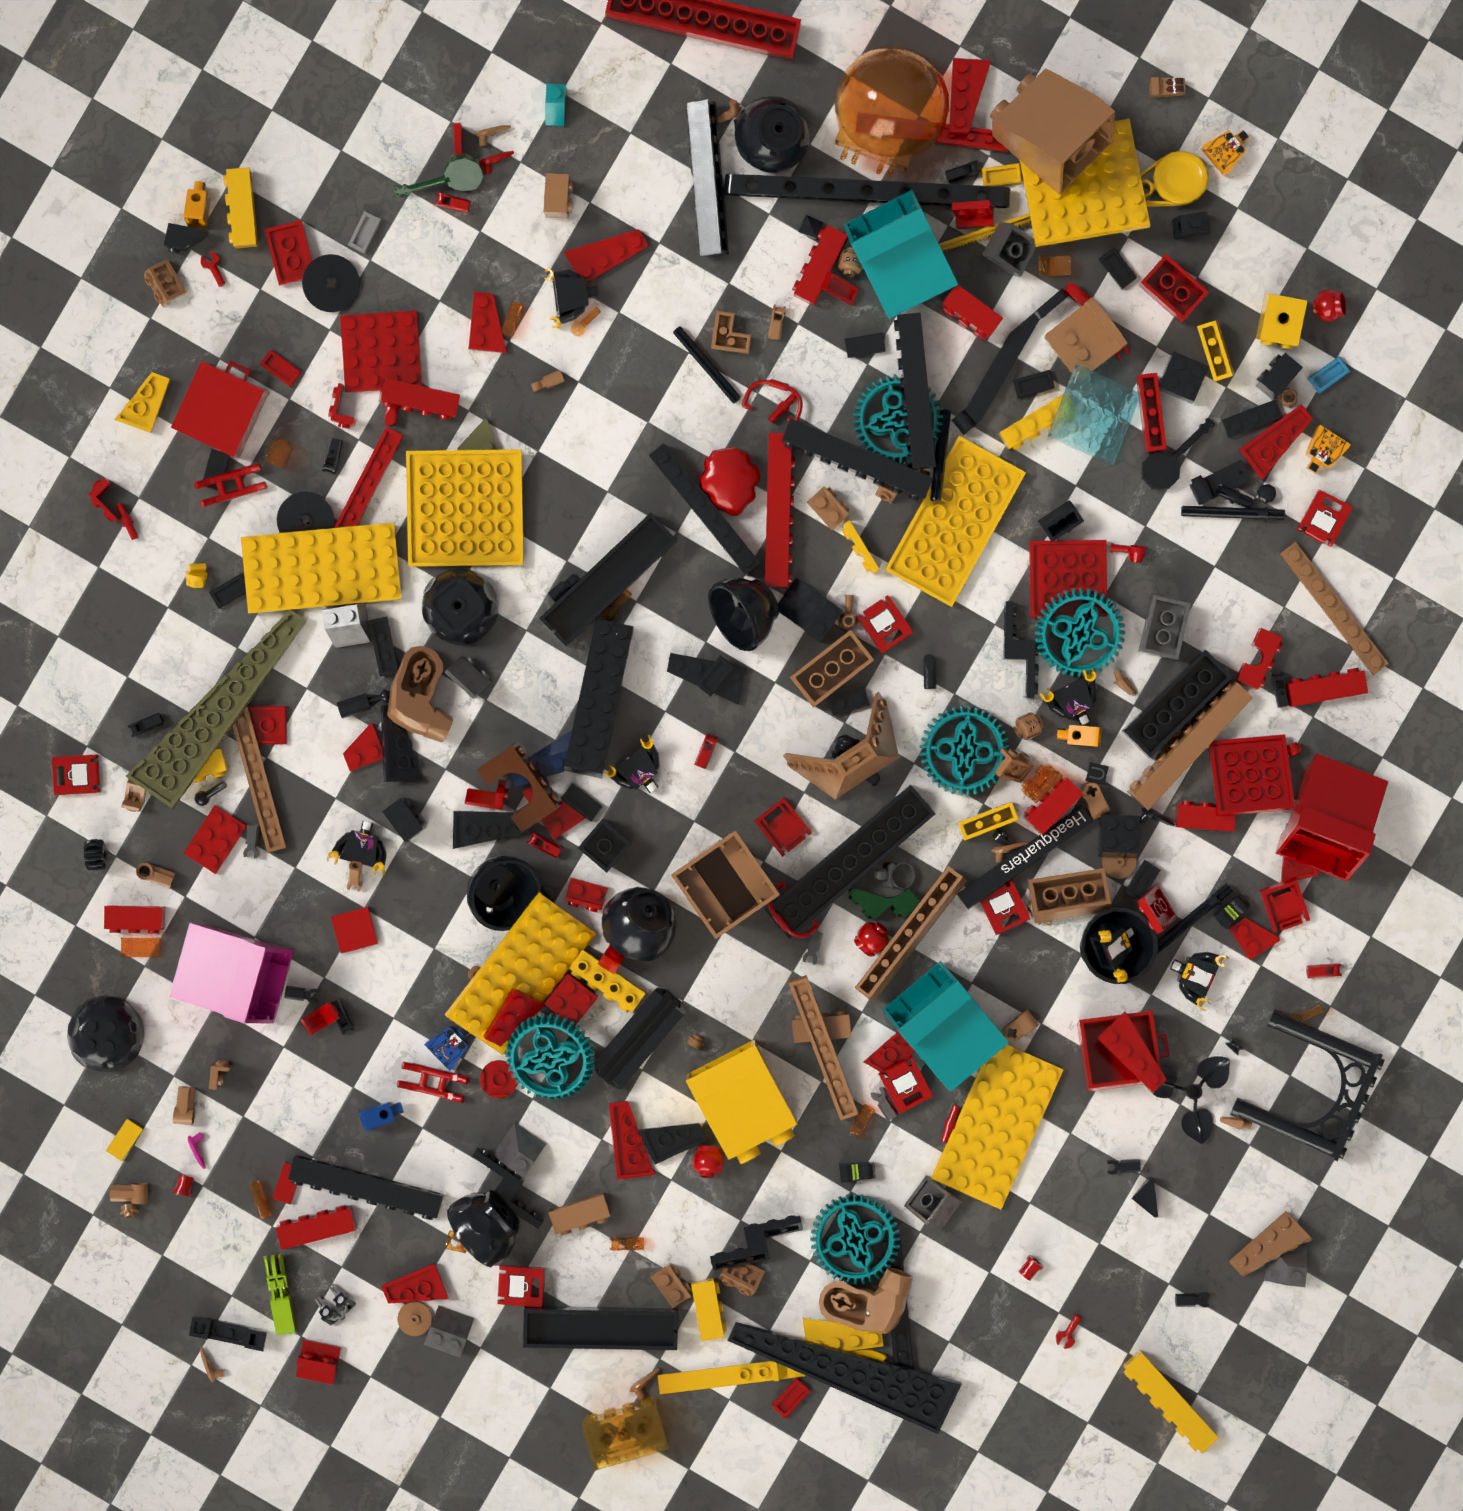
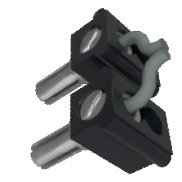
M332 1284L329 1288L335 1295L333 1300L336 1303V1308L342 1311V1315L334 1308L326 1305L320 1296L315 1298L316 1303L321 1309L319 1311L321 1320L329 1325L335 1324L339 1319L342 1321L345 1318V1313L356 1306V1302L343 1292H340L335 1284Z

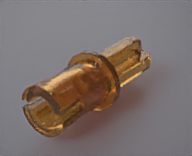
M260 1181L249 1183L254 1198L253 1204H256L260 1219L272 1216L266 1200L268 1197L264 1195Z

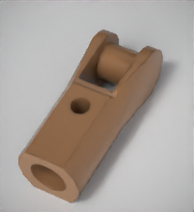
M774 304L768 339L781 340L786 306L781 308L776 307ZM774 314L782 315L781 320H775Z

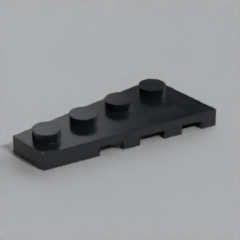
M670 653L667 672L696 685L715 661ZM733 665L735 668L714 694L738 705L746 667Z
M388 705L380 706L384 782L423 781L418 771L417 759L414 757L413 745L407 730L397 725L388 717Z
M453 811V849L530 832V827L521 832L511 819L515 812Z

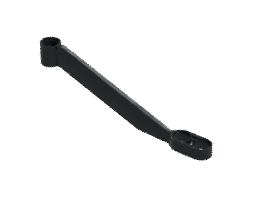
M1063 288L1009 333L967 408L951 420L963 435L970 431L984 417L1037 323L1069 296Z

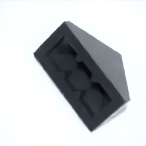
M1148 1177L1131 1199L1156 1218L1158 1217L1155 1184L1154 1179Z

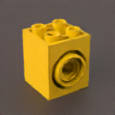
M1265 293L1256 338L1260 339V343L1273 346L1274 342L1279 343V347L1293 349V346L1298 347L1307 300ZM1284 313L1286 318L1282 323H1280L1278 320L1279 314Z

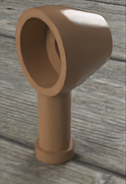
M844 595L845 612L839 617V625L843 630L850 631L857 626L858 619L852 613L854 595ZM847 617H850L852 619V623L850 625H847L845 623V619Z

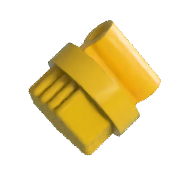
M206 563L188 564V570L186 571L187 586L193 588H203L205 586L208 575Z

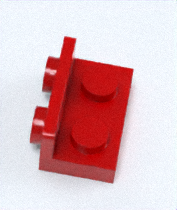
M990 200L952 203V211L956 217L957 229L994 226V207Z
M570 878L565 901H568V905L579 908V904L587 906L586 910L597 913L598 909L602 910L608 887Z

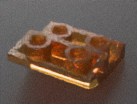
M1048 763L1046 765L1041 764L1035 770L1036 775L1032 779H1026L1021 785L1023 788L1020 791L1034 803H1037L1063 777L1060 772Z

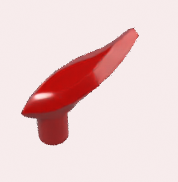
M514 151L502 152L480 160L484 168V174L492 173L491 163H498L500 160L514 154Z

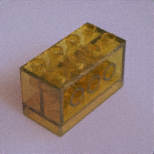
M647 1397L641 1399V1403L638 1404L630 1402L622 1405L623 1408L615 1410L614 1407L604 1410V1414L597 1415V1413H592L585 1416L586 1419H583L582 1429L595 1471L669 1449L670 1442L657 1398ZM640 1423H644L647 1425L646 1427L640 1426ZM622 1428L628 1429V1432H622ZM603 1434H608L610 1436L609 1438L603 1437Z

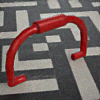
M762 379L749 386L742 402V408L752 410L753 406L747 404L752 390L759 385L768 384L780 390L790 391L796 396L798 410L795 419L788 417L787 421L789 422L790 419L799 422L803 401L796 389L787 383L774 379Z
M780 881L775 886L777 890L782 887L785 892L789 889L783 881ZM772 901L768 903L773 919L783 931L788 932L791 936L806 938L820 927L819 923L813 919L811 922L814 927L808 932L796 933L789 928L790 926L778 912L776 913Z

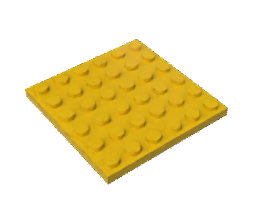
M1130 118L1114 121L1113 142L1060 195L1020 161L1035 247L1150 228Z
M522 449L406 451L408 566L524 565Z

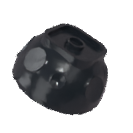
M459 568L448 570L433 577L424 589L422 599L424 621L430 631L442 641L457 645L474 643L484 637L496 621L499 605L495 590L485 577L475 571ZM456 602L461 603L460 609L454 607Z
M490 1190L488 1193H471L453 1202L447 1210V1217L453 1232L464 1248L478 1262L491 1268L506 1260L515 1245L520 1222L515 1212L498 1193Z

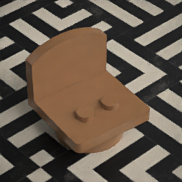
M1093 297L1046 333L1044 337L1077 381L1082 380L1127 344L1116 325Z

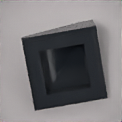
M806 215L798 232L816 240L824 222Z

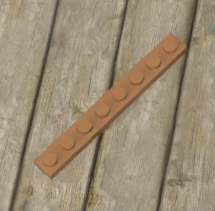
M1294 542L1280 553L1281 557L1368 671L1375 675L1389 663L1298 544Z
M246 706L234 723L233 729L268 853L286 848L248 706Z
M807 975L788 981L840 1121L858 1115L857 1107Z

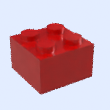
M568 973L544 1004L557 1015L560 1014L562 1019L567 1017V1022L570 1023L574 1020V1026H576L599 996L572 974Z

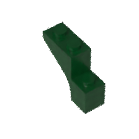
M851 888L848 891L850 894L848 898L856 906L859 903L864 908L861 912L868 919L873 918L874 920L890 905L893 906L891 910L898 917L902 915L906 918L921 902L908 888L894 897H883L858 888Z

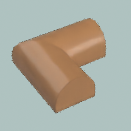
M716 310L711 349L749 354L752 335L733 332L735 313Z

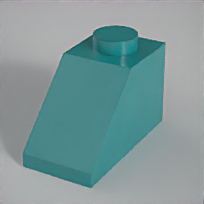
M546 83L545 126L564 127L566 84Z

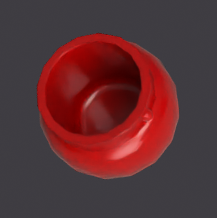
M1332 289L1319 292L1316 300H1313L1314 314L1326 322H1332L1341 316H1345L1346 300L1342 291L1336 292Z
M867 922L858 930L854 943L867 956H875V953L882 952L888 945V930L879 922L876 924Z
M698 1146L697 1152L692 1159V1166L694 1171L699 1173V1177L712 1179L714 1175L722 1172L724 1157L722 1156L721 1148Z

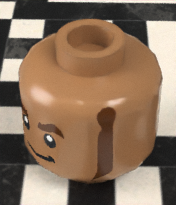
M1029 712L1016 719L1014 732L1018 737L1021 736L1024 740H1030L1041 734L1044 727L1043 721L1038 714L1035 715Z

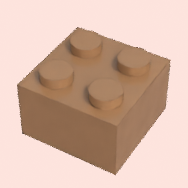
M546 173L543 209L545 217L568 218V214H572L573 202L569 198L570 194L574 192L573 180H570L569 174Z

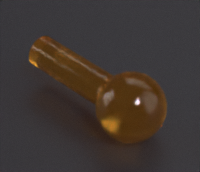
M595 307L583 320L574 322L571 325V333L577 337L584 335L586 326L601 313V310Z
M626 590L613 605H610L603 612L605 619L613 621L618 617V610L632 596L629 590Z
M1318 1005L1301 1014L1292 1013L1289 1017L1303 1023L1304 1020L1323 1012V1008L1321 1005Z

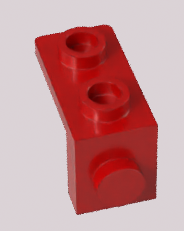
M338 383V386L333 389L332 398H335L334 405L329 408L328 417H331L332 422L339 423L338 427L349 429L350 426L355 427L356 418L338 414L344 388L343 384Z
M106 478L103 480L99 479L93 484L92 487L94 489L88 493L91 497L90 502L96 508L100 506L105 511L103 515L110 522L114 520L118 523L120 519L100 499L113 484Z
M499 779L496 792L468 788L465 804L502 810L504 800H508L509 789L506 788L507 780Z
M328 1002L302 1018L301 1022L311 1036L339 1019V1013L337 1008Z

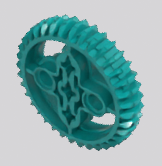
M894 374L893 381H890L889 376H886L885 383L882 378H879L880 385L872 382L874 389L872 390L867 386L866 390L869 394L861 393V396L865 399L858 398L857 400L862 405L861 407L855 406L854 408L860 412L853 414V417L859 418V420L853 421V424L859 425V427L854 429V432H861L856 438L864 439L860 445L867 444L868 446L865 450L869 451L871 448L873 453H878L887 459L891 458L894 462H896V459H899V464H901L905 458L907 462V454H910L908 448L910 446L906 447V443H900L897 439V436L901 433L908 435V427L907 429L903 428V420H901L900 424L892 421L896 415L899 418L906 416V413L898 410L902 407L901 397L904 396L900 391L893 389L894 386H900L897 375ZM888 389L882 398L884 411L873 414L866 425L865 412L869 402L877 393ZM933 393L929 396L933 440L937 441L939 437L934 434L941 432L940 429H937V426L942 425V422H937V419L943 418V415H937V412L942 411V407H935L940 401L936 400L933 402L932 399L936 396ZM889 397H897L899 403L896 406H891L888 403ZM889 410L894 411L890 417L882 418L888 415ZM879 419L880 422L885 423L882 425V429H879L878 426H873ZM894 426L895 429H899V430H897L896 432H894V430H893L892 428H889V429H885V428ZM867 430H870L871 433L877 436L890 434L892 444L897 449L903 450V452L892 453L881 449L870 439Z
M1082 587L1079 588V593H1076L1075 588L1071 589L1072 594L1064 590V597L1058 593L1059 599L1057 601L1052 597L1051 601L1053 604H1045L1048 610L1041 609L1044 617L1041 615L1037 617L1038 620L1042 621V623L1038 622L1035 624L1036 627L1041 628L1040 630H1035L1036 635H1041L1035 638L1036 642H1042L1037 645L1038 649H1043L1040 655H1047L1044 658L1045 662L1052 660L1049 664L1051 668L1057 664L1055 668L1057 672L1063 668V675H1066L1068 670H1070L1069 674L1071 677L1074 676V672H1077V676L1081 677L1083 670L1088 675V671L1092 672L1091 668L1094 671L1098 668L1102 672L1101 666L1103 664L1108 668L1109 664L1107 661H1115L1112 655L1119 656L1116 648L1119 650L1123 648L1122 645L1118 644V642L1125 641L1124 638L1119 637L1120 635H1125V631L1120 630L1125 627V624L1118 623L1123 620L1122 616H1117L1120 610H1113L1116 607L1115 603L1108 605L1111 601L1109 597L1103 601L1105 597L1103 593L1097 597L1098 591L1094 590L1091 595L1090 588L1086 589V593H1083ZM1073 600L1089 601L1077 608L1074 617L1061 614L1051 619L1053 613L1067 602ZM1095 603L1104 608L1111 618L1113 624L1112 640H1109V634L1106 630L1095 626L1099 615L1097 608L1094 606ZM1089 611L1091 616H1087L1085 619L1083 613ZM1060 622L1067 623V627L1064 630L1057 629V625ZM1049 624L1054 635L1065 639L1061 650L1063 657L1066 659L1065 662L1060 660L1049 647L1047 641V626ZM1089 625H1090V627H1091V629H1092V630L1090 631V633H1089V631H1088ZM1082 629L1084 634H1080L1078 636L1076 631H1080ZM1070 632H1071V634H1072L1071 640H1070V638H1069V636H1068V635L1070 634ZM1096 635L1103 636V640L1100 643L1093 642V638ZM1075 646L1077 652L1071 654L1069 649H1073ZM1109 646L1107 652L1095 662L1086 665L1071 664L1083 657L1086 648L1099 651Z
M959 706L960 712H957L956 708L952 707V714L946 709L945 714L947 716L943 717L939 713L938 716L941 720L938 721L936 718H933L932 721L935 725H927L931 731L924 730L923 732L928 735V738H921L922 741L926 742V745H920V748H925V752H921L920 756L926 755V759L921 760V763L927 762L928 764L923 769L924 771L931 770L927 776H935L932 780L933 783L937 780L940 781L937 787L941 788L943 784L946 785L944 788L945 792L951 787V794H955L956 789H959L960 796H962L963 790H966V795L969 796L971 789H973L974 794H978V787L981 792L985 791L983 787L985 784L988 788H991L990 780L995 784L997 783V780L994 778L995 775L997 776L995 771L1004 758L1000 750L1002 748L1010 749L1009 745L1004 746L1003 742H1007L1009 739H1002V735H1005L1006 731L999 732L998 729L1002 728V724H999L997 727L994 725L998 721L997 718L991 722L989 719L992 714L989 713L987 717H984L985 710L978 714V707H975L973 712H970L971 706H967L966 711H963V706ZM955 718H965L956 726L954 738H941L935 745L932 744L935 734L945 723ZM971 718L983 722L991 729L997 741L998 751H995L990 742L977 740L978 728L970 720ZM966 726L972 731L967 737H965L964 733H961V730L965 729ZM961 735V743L956 747V754L959 755V764L957 765V758L952 757L955 752V745L953 743L958 742ZM971 736L973 737V744L977 745L975 750L973 746H970ZM944 743L949 744L951 747V751L948 754H943L940 751V747ZM966 743V748L970 749V752L963 756L960 748H963ZM982 747H986L989 750V755L986 758L979 756V749ZM932 750H934L939 759L952 761L951 771L954 778L959 780V783L952 782L939 773L932 760ZM974 753L976 759H972L970 766H968L969 757ZM995 756L997 757L995 766L985 778L971 784L964 783L973 776L975 763L987 764ZM964 762L965 768H968V772H964V775L962 777L961 772L958 771V767H962V764Z
M545 1013L541 1015V1018L537 1014L534 1016V1019L530 1017L527 1019V1022L523 1021L521 1026H517L515 1029L516 1033L513 1032L511 1034L512 1037L508 1040L509 1044L506 1048L508 1050L506 1057L509 1058L506 1064L511 1065L508 1071H514L511 1075L512 1078H518L516 1084L522 1083L521 1089L526 1087L528 1089L527 1094H530L531 1091L534 1092V1098L538 1094L541 1095V1100L545 1096L548 1097L549 1101L553 1097L556 1101L560 1097L564 1100L567 1096L572 1097L574 1092L576 1094L579 1093L580 1088L583 1089L589 1082V1077L593 1075L592 1070L595 1068L593 1064L596 1060L593 1057L595 1050H591L593 1043H588L590 1037H584L586 1031L580 1032V1025L575 1027L574 1020L569 1023L567 1022L568 1018L565 1017L562 1020L560 1014L556 1018H554L553 1013L549 1014L548 1018ZM544 1027H551L564 1031L565 1033L570 1035L576 1041V1043L571 1040L558 1043L554 1032L551 1029ZM536 1029L533 1035L535 1050L525 1053L522 1061H520L518 1056L519 1045L528 1032ZM540 1037L546 1038L548 1042H543ZM580 1053H582L583 1067L579 1076L569 1085H565L569 1076L566 1065L576 1062ZM543 1071L547 1082L554 1087L545 1086L534 1081L527 1073L535 1074ZM553 1072L559 1073L561 1077H556Z
M856 1193L853 1194V1199H850L849 1194H846L845 1201H843L841 1196L838 1197L840 1203H836L834 1199L831 1200L833 1207L826 1204L825 1207L828 1211L820 1210V1213L824 1216H816L820 1223L813 1222V1226L817 1230L813 1229L811 1233L815 1234L816 1237H811L810 1241H816V1244L811 1245V1249H818V1251L813 1253V1256L820 1255L816 1262H824L821 1265V1269L827 1266L829 1268L826 1271L827 1275L831 1271L835 1272L832 1277L833 1279L838 1274L841 1276L839 1281H843L844 1277H847L848 1284H850L851 1278L854 1279V1284H858V1278H861L862 1284H865V1277H868L869 1281L872 1282L873 1274L878 1279L880 1277L878 1271L884 1274L885 1269L883 1267H891L888 1261L895 1262L891 1255H898V1252L893 1249L900 1248V1244L895 1243V1241L901 1240V1237L895 1236V1234L900 1233V1229H893V1227L898 1225V1222L891 1223L895 1216L891 1215L888 1217L887 1214L890 1212V1209L888 1208L883 1211L884 1203L878 1207V1199L871 1203V1196H868L867 1201L863 1200L864 1194H861L860 1199H857ZM847 1206L867 1207L876 1212L883 1219L885 1225L878 1221H869L862 1224L858 1213L847 1209ZM841 1209L842 1212L838 1215L837 1219L840 1232L830 1236L826 1247H823L822 1233L824 1226L830 1216ZM846 1214L850 1219H854L851 1227L848 1223H844ZM855 1223L859 1229H865L864 1234L857 1230ZM875 1227L878 1229L879 1234L876 1237H871L868 1234V1230ZM845 1228L847 1229V1232H848V1234H849V1235L847 1236V1242H846L845 1238H843V1236L845 1235V1232H846V1231H845ZM887 1230L889 1234L887 1252L875 1267L869 1268L874 1259L871 1245L882 1241ZM853 1233L856 1237L860 1236L858 1245L855 1241H851ZM864 1236H865V1238L868 1240V1241L866 1242V1249H867V1250H865V1249H864V1246H863ZM840 1241L843 1244V1248L835 1250L832 1247V1243ZM847 1244L854 1248L856 1254H854L851 1248H846ZM860 1251L863 1255H867L865 1263L862 1259H858ZM828 1252L834 1257H842L849 1254L852 1263L857 1268L864 1269V1271L849 1272L842 1270L829 1260L826 1253Z

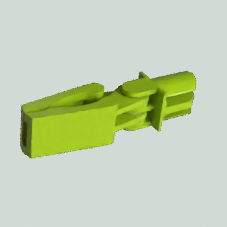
M280 1253L278 1255L280 1271L276 1254L271 1255L272 1273L268 1255L264 1256L268 1289L272 1293L270 1305L276 1335L296 1332L291 1294L287 1292V1288H289L287 1271H285L283 1253Z

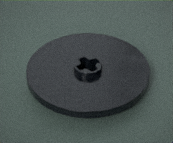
M326 254L315 258L306 267L302 277V289L306 299L315 308L325 312H338L350 306L356 299L360 288L359 275L354 265L346 258L335 254ZM327 279H335L334 288L326 286L328 284Z
M298 492L290 495L283 501L277 513V527L280 533L334 528L335 519L330 504L323 497L313 492ZM308 516V520L311 521V523L307 522L306 525L302 524L303 520L300 518Z

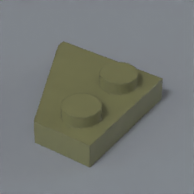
M487 418L476 427L457 450H499Z

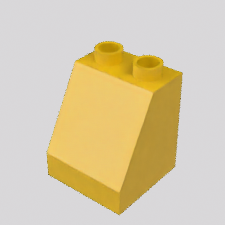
M755 1039L686 1075V1083L728 1160L737 1156L740 1164H743L760 1155L761 1152L757 1145L771 1138L774 1146H778L795 1136L791 1128L797 1125V1120Z

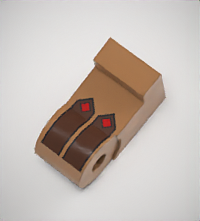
M1151 77L1149 80L1150 98L1186 94L1185 78Z

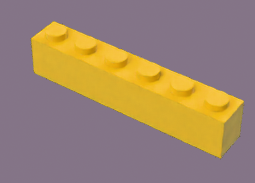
M1140 1350L1123 1364V1367L1126 1369L1124 1374L1130 1380L1135 1379L1138 1385L1136 1387L1143 1395L1147 1393L1151 1397L1149 1401L1156 1409L1160 1407L1164 1411L1162 1416L1169 1423L1172 1421L1177 1426L1175 1430L1182 1438L1186 1436L1190 1440L1188 1444L1195 1452L1199 1450L1201 1453H1204L1219 1439L1215 1432Z

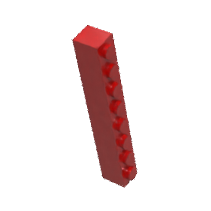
M769 433L765 584L769 588H788V584H792V572H788V565H792V553H789V545L793 546V534H789V526H793V515H790V507H794V496H790V488H794L795 476H791V469H795V457H791L792 450L784 447V443L781 442L784 433Z

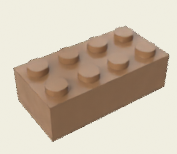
M850 630L793 674L790 679L814 708L874 661V659Z
M1104 868L1028 880V891L1034 923L1099 914L1111 908V899Z

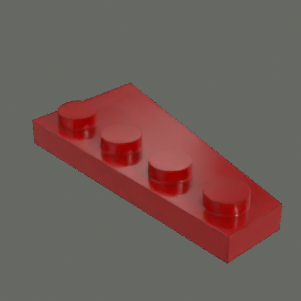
M953 58L949 134H969L991 60Z
M637 229L563 253L574 271L580 274L581 278H585L587 284L649 247L640 230Z
M1302 404L1239 449L1260 480H1263L1266 474L1313 420Z
M1126 1011L1097 1038L1152 1094L1167 1080Z
M629 1102L608 1103L616 1179L655 1175Z

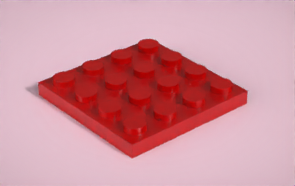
M417 310L340 315L346 393L381 390L384 378L422 386Z
M1106 540L1029 541L1030 618H1037L1038 615L1044 617L1041 609L1048 610L1045 604L1049 603L1052 605V597L1057 601L1059 599L1058 593L1064 597V590L1072 594L1071 589L1075 588L1076 593H1079V588L1082 587L1083 593H1086V589L1090 588L1091 595L1094 590H1097V597L1103 593L1105 595L1103 601L1107 598ZM1073 600L1060 606L1051 618L1061 614L1074 617L1077 608L1089 601ZM1097 603L1094 604L1098 610V617L1108 616L1104 608ZM1089 611L1083 613L1084 617L1091 616Z
M1285 734L1215 740L1208 746L1217 816L1293 810L1295 808Z

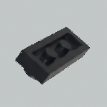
M1275 399L1221 421L1227 437L1230 438L1283 416Z
M388 617L368 620L380 677L396 674L398 664Z

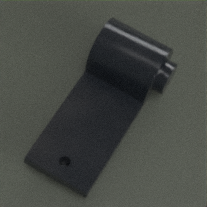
M1239 460L1204 478L1200 475L1191 479L1192 484L1189 487L1198 505H1201L1218 497L1215 493L1216 489L1220 490L1218 488L1220 484L1234 489L1251 481L1242 460Z

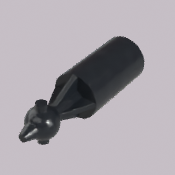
M382 689L380 695L364 693L337 702L341 718L371 710V707L380 700L385 701V703L389 702L390 691Z

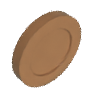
M1102 857V867L1110 877L1115 879H1124L1130 876L1136 868V858Z
M408 1302L402 1306L398 1313V1325L405 1334L420 1336L430 1328L432 1313L428 1306L422 1302Z

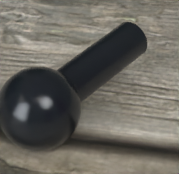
M222 781L206 792H197L194 797L196 804L199 806L207 805L212 796L227 788L226 782Z

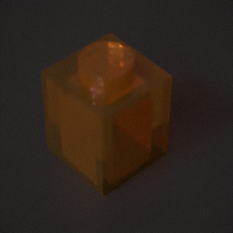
M280 438L278 441L272 440L264 461L285 469L293 449L291 446H288L290 442Z

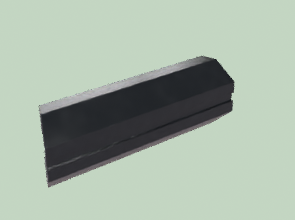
M657 987L593 1063L596 1074L610 1086L621 1089L684 1016L686 1011L682 1002L672 995L670 991Z

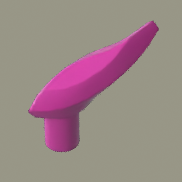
M199 1132L194 1137L188 1136V1143L197 1162L205 1169L201 1149L197 1145L204 1137Z

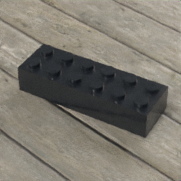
M1203 650L1122 732L1147 758H1151L1232 676L1207 650Z

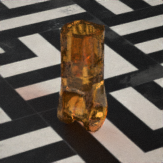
M511 301L502 328V332L506 337H512L515 334L517 323L524 307L522 304Z
M864 1104L848 1134L857 1136L856 1139L859 1140L876 1110ZM857 1122L863 1125L861 1130L855 1127Z
M644 1237L609 1238L611 1240L609 1250H644ZM619 1241H625V1247H619Z

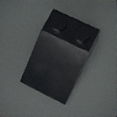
M797 578L778 603L780 614L819 642L823 640L843 612L837 605Z

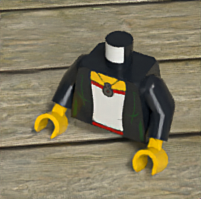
M1102 923L1099 926V931L1089 937L1100 967L1114 970L1113 975L1117 977L1118 983L1127 981L1128 976L1123 969V965L1127 955L1132 951L1129 938L1134 934L1133 930L1129 926L1122 927L1116 926L1113 923Z
M1211 952L1194 953L1191 957L1187 956L1184 963L1176 959L1172 962L1170 970L1179 973L1177 978L1179 989L1187 1000L1197 1005L1202 1011H1206L1202 1007L1203 1003L1211 1004L1205 997L1219 966L1227 967V965H1223L1222 960L1224 958L1230 959L1228 956H1219Z

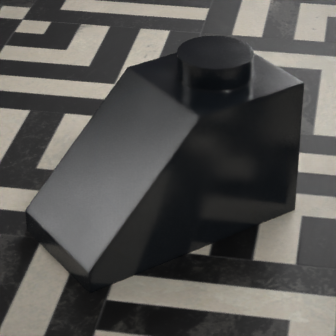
M168 223L164 246L169 248L168 251L172 253L186 252L207 238L208 232L202 229Z

